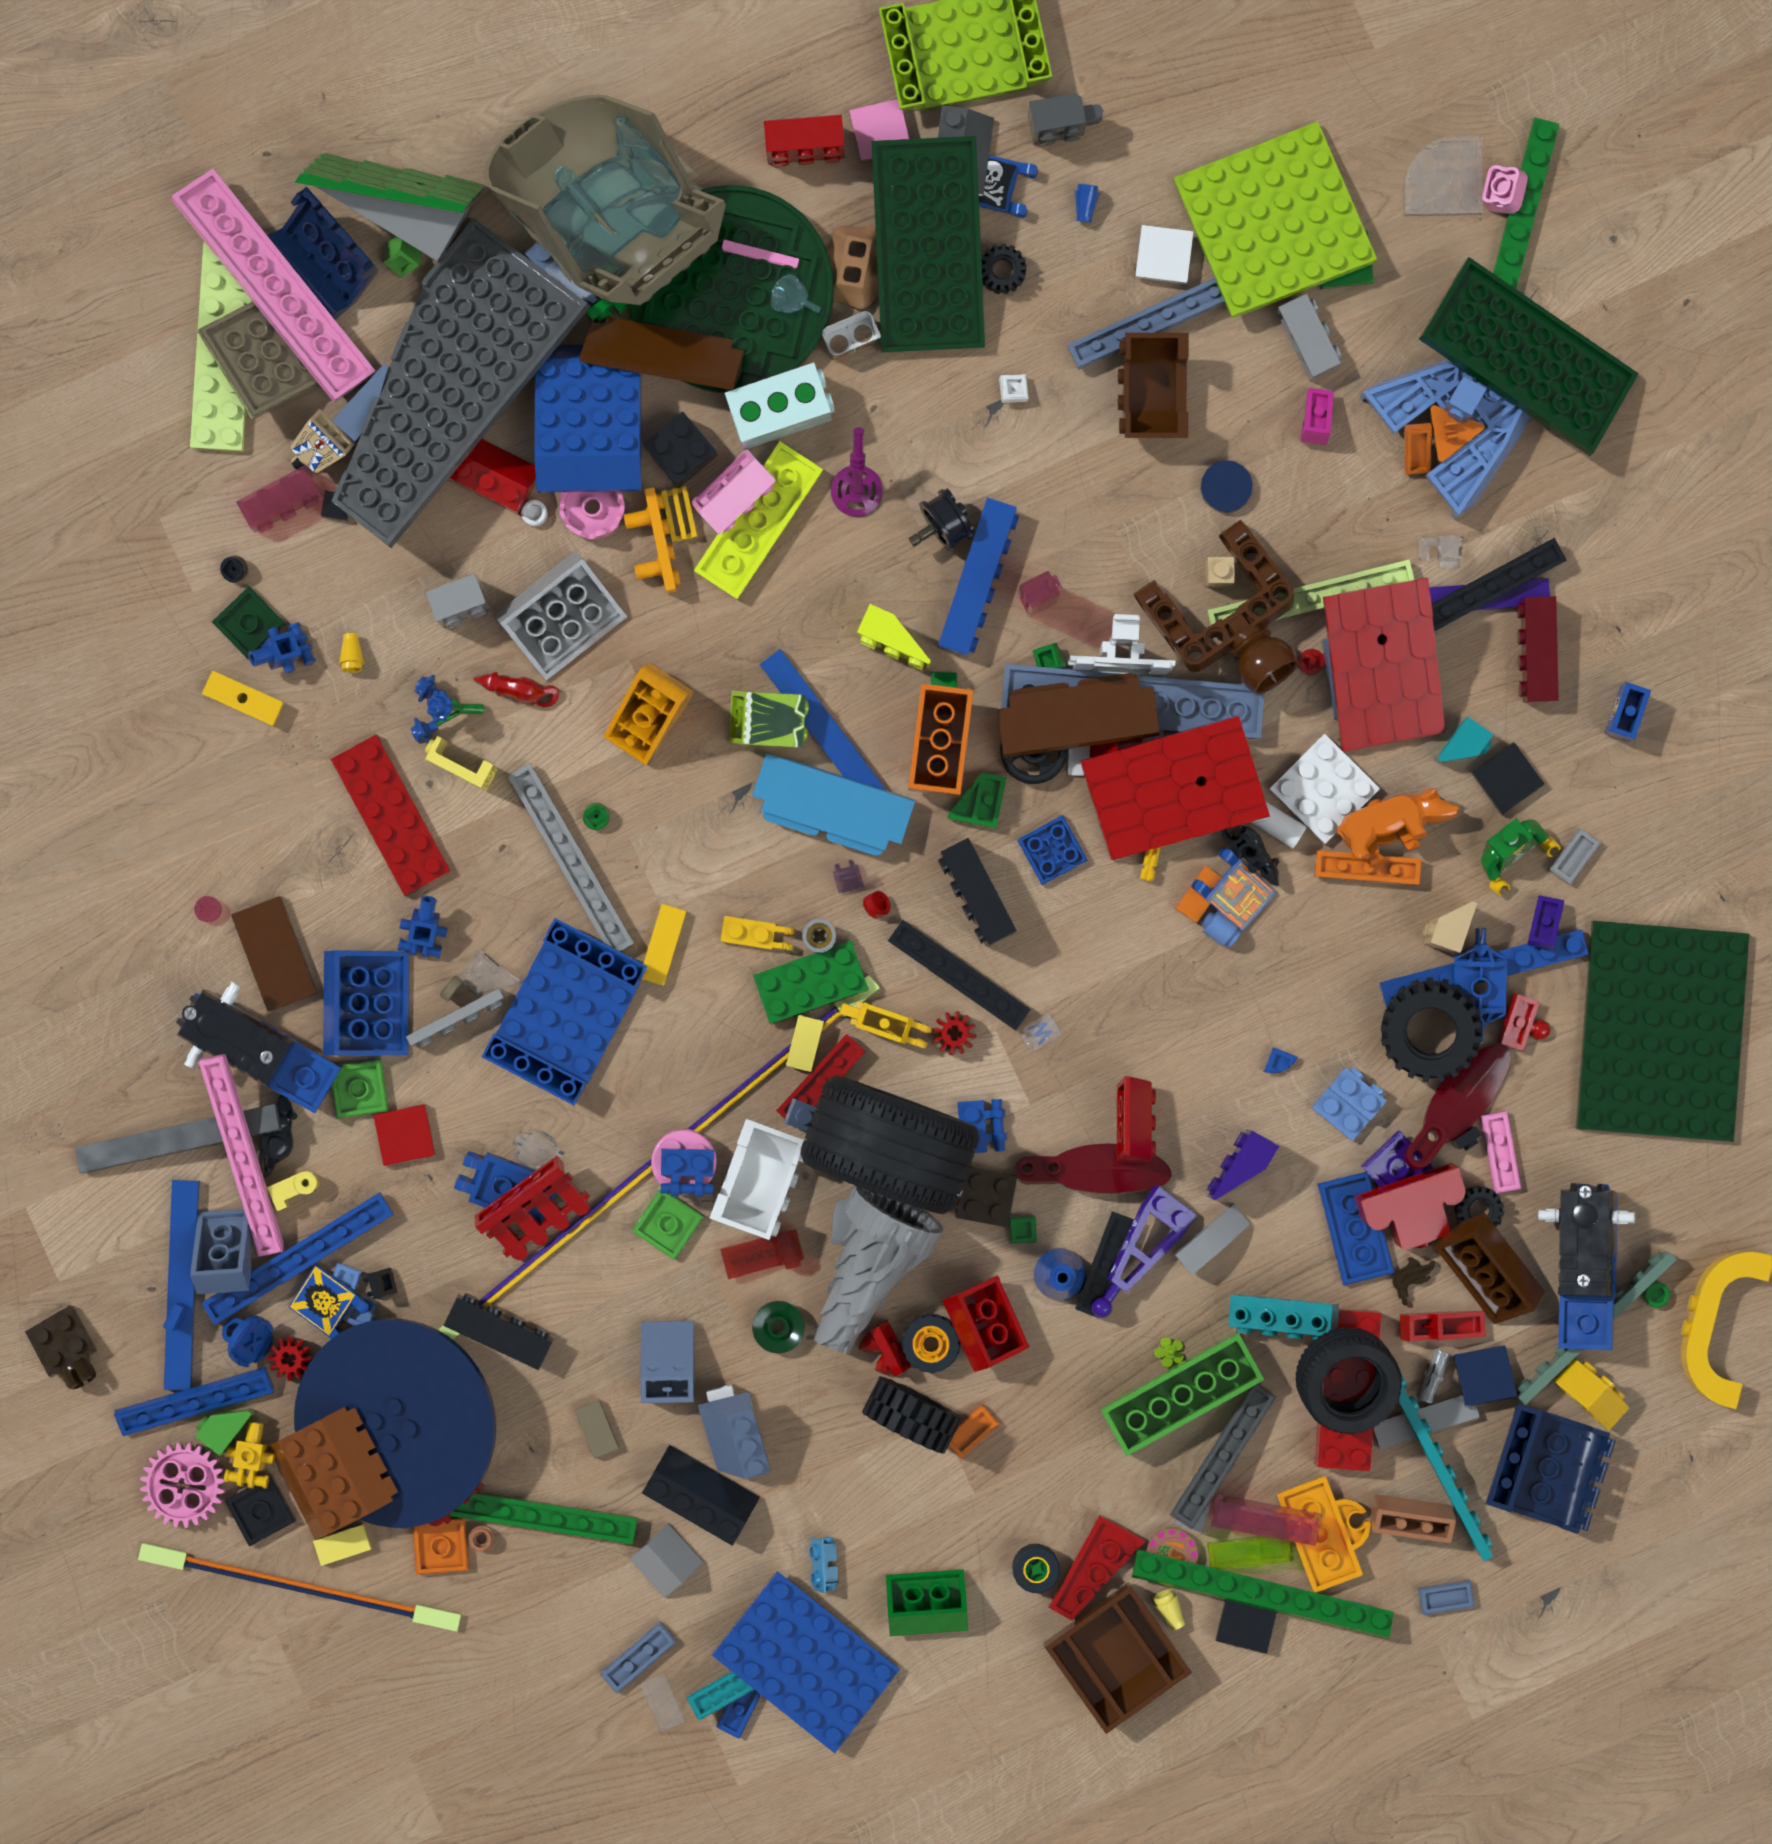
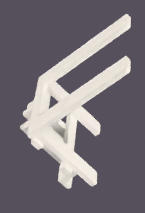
M1115 614L1113 616L1112 635L1108 642H1102L1100 657L1070 655L1068 666H1073V670L1115 674L1132 673L1134 675L1166 678L1169 671H1172V668L1175 667V661L1141 659L1144 655L1145 643H1137L1139 640L1140 616ZM1116 645L1129 646L1128 658L1115 657ZM1160 731V736L1143 738L1142 743L1163 737L1164 731ZM1090 746L1069 749L1068 775L1084 776L1080 760L1089 758Z

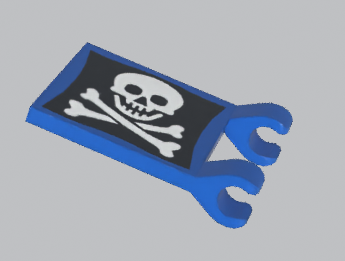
M989 155L984 194H979V207L1025 218L1027 215L1026 205L1012 203L1011 199L1018 174L1034 179L1038 173L1037 166Z

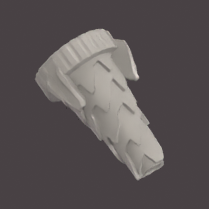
M857 1186L852 1189L848 1198L838 1200L833 1214L831 1243L834 1245L841 1244L844 1248L834 1266L837 1271L827 1289L829 1296L820 1315L823 1316L818 1325L814 1340L819 1345H825L832 1350L843 1352L846 1355L849 1354L859 1333L869 1324L877 1307H883L891 1289L895 1285L898 1286L903 1275H906L925 1260L935 1249L936 1243L943 1232L941 1223L924 1209L890 1199Z

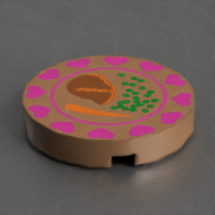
M1175 1527L1155 1532L1149 1539L1146 1547V1552L1195 1564L1198 1560V1549L1193 1538L1184 1530Z

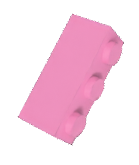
M746 448L690 502L697 512L720 535L723 531H729L735 525V519L742 513H748L754 507L756 499L761 495H767L773 489V483L776 480Z

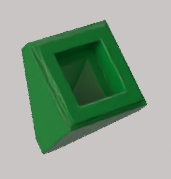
M1057 643L1033 650L1037 667L1058 669L1069 667Z
M931 672V685L957 688V673Z

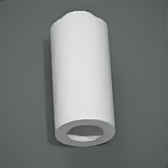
M1266 802L1270 817L1250 823L1293 849L1304 833L1306 826Z

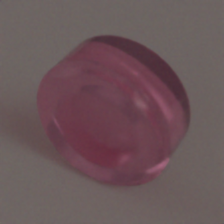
M204 896L195 904V915L203 922H214L222 913L221 903L214 897Z

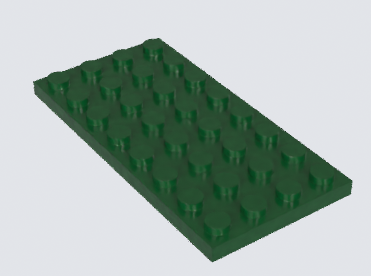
M976 136L871 141L881 352L984 348L985 333Z
M1470 257L1464 261L1419 337L1420 341L1588 456H1591L1597 449L1639 374Z

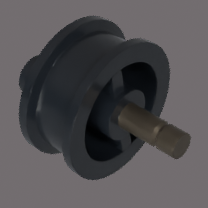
M948 488L945 490L940 489L938 496L931 501L919 503L928 526L908 538L913 547L935 534L940 543L948 551L954 550V544L963 538L969 540L973 537L975 529L970 521L965 518L968 516L965 507L961 502L955 503L956 500Z

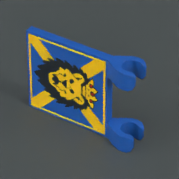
M316 1264L292 1300L289 1308L332 1339L343 1332L337 1327L351 1305L364 1314L372 1309L373 1302L357 1294Z

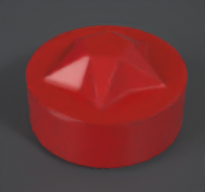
M1307 649L1298 658V667L1306 675L1318 674L1325 664L1323 654L1316 649Z

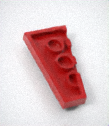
M1098 1515L1053 1597L1049 1608L1073 1620L1093 1599L1095 1594L1112 1578L1117 1570L1129 1560L1130 1556L1142 1546L1145 1539Z

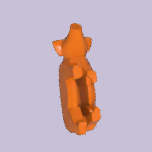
M1436 788L1426 789L1421 794H1401L1383 801L1376 799L1371 801L1367 807L1345 816L1337 827L1336 832L1342 837L1345 845L1351 849L1354 858L1359 860L1365 859L1371 865H1375L1384 860V857L1379 853L1378 845L1390 844L1400 839L1407 850L1416 849L1420 846L1419 839L1427 835L1423 826L1426 823H1440L1457 817L1460 805H1453L1438 795Z

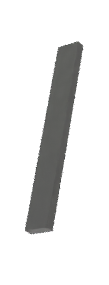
M272 1104L243 1111L251 1137L282 1131L278 1105ZM216 1117L75 1148L79 1173L85 1174L222 1144L223 1140Z

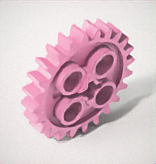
M180 1441L176 1444L175 1450L171 1444H168L166 1446L167 1453L159 1449L157 1451L159 1459L153 1456L150 1457L149 1461L153 1466L146 1465L143 1468L149 1474L140 1477V1480L147 1482V1485L140 1488V1491L148 1493L142 1501H150L152 1503L147 1510H157L155 1519L162 1515L165 1516V1525L171 1519L173 1520L174 1527H178L180 1522L183 1521L184 1527L187 1528L190 1526L191 1519L195 1525L200 1524V1516L207 1520L210 1518L208 1511L215 1513L218 1510L214 1503L220 1504L223 1502V1499L218 1494L226 1492L225 1488L220 1487V1484L225 1482L224 1478L219 1477V1473L224 1468L215 1467L219 1458L212 1461L209 1459L212 1453L211 1450L205 1454L202 1453L203 1445H199L193 1450V1442H189L186 1448H184ZM168 1463L177 1465L178 1474L176 1476H171L167 1472ZM194 1467H199L203 1470V1480L194 1478L192 1473ZM165 1479L172 1482H179L185 1479V1484L204 1485L206 1486V1490H201L199 1488L187 1487L186 1489L182 1490L181 1485L163 1484L160 1482V1480ZM164 1489H169L173 1492L174 1499L172 1502L164 1500L162 1496ZM190 1493H195L199 1496L200 1503L198 1506H193L189 1503L188 1496Z

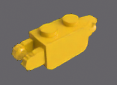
M857 1001L856 1007L842 1003L839 1012L852 1017L850 1024L856 1025V1028L903 1044L907 1042L925 1049L927 1043L924 1040L908 1036L910 1028L914 1027L925 1033H931L932 1027L913 1021L914 1019L867 1002Z

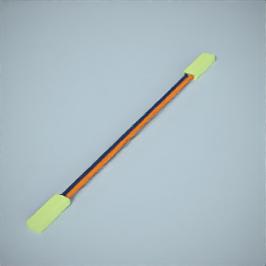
M145 1542L141 1544L138 1558L141 1561L181 1570L185 1567H190L408 1616L413 1619L412 1622L456 1632L459 1628L461 1613L421 1604L411 1607L190 1557L187 1555L188 1552Z

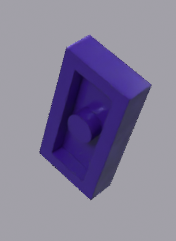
M1538 896L1528 945L1554 950L1565 900Z

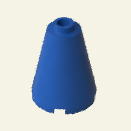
M1058 1248L1047 1251L1038 1259L1034 1268L1036 1286L1043 1295L1052 1300L1063 1301L1071 1299L1084 1286L1086 1280L1085 1265L1076 1253L1068 1249ZM1060 1273L1067 1274V1278L1063 1282H1059L1057 1279Z

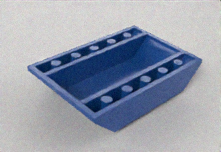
M584 344L559 345L535 373L534 457L537 493L642 491V373L580 362V354Z

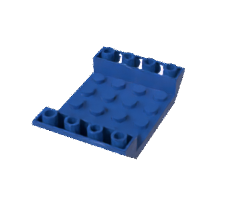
M554 918L543 939L544 943L498 1031L496 1034H493L481 1057L575 1106L634 998L648 966Z

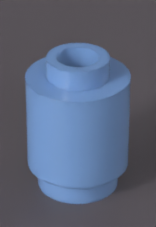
M1219 911L1215 914L1210 912L1201 924L1204 926L1203 933L1221 946L1225 945L1228 948L1235 943L1242 932L1237 928L1238 925Z

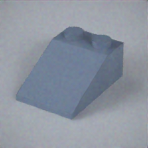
M244 1209L198 1212L190 1277L197 1294L249 1291L252 1270L251 1231Z

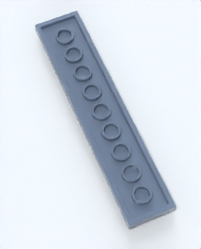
M1005 664L1001 708L1010 707L1009 696H1011L1015 689L1063 682L1067 683L1069 687L1077 686L1080 680L1118 674ZM1135 675L1139 677L1140 688L1153 687L1159 731L1182 732L1238 715L1246 738L1261 739L1265 693L1255 695L1245 685Z

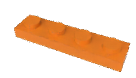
M1317 850L1314 877L1420 885L1421 859L1383 856L1384 860L1382 862L1371 865L1365 859L1359 860L1354 858L1352 853Z

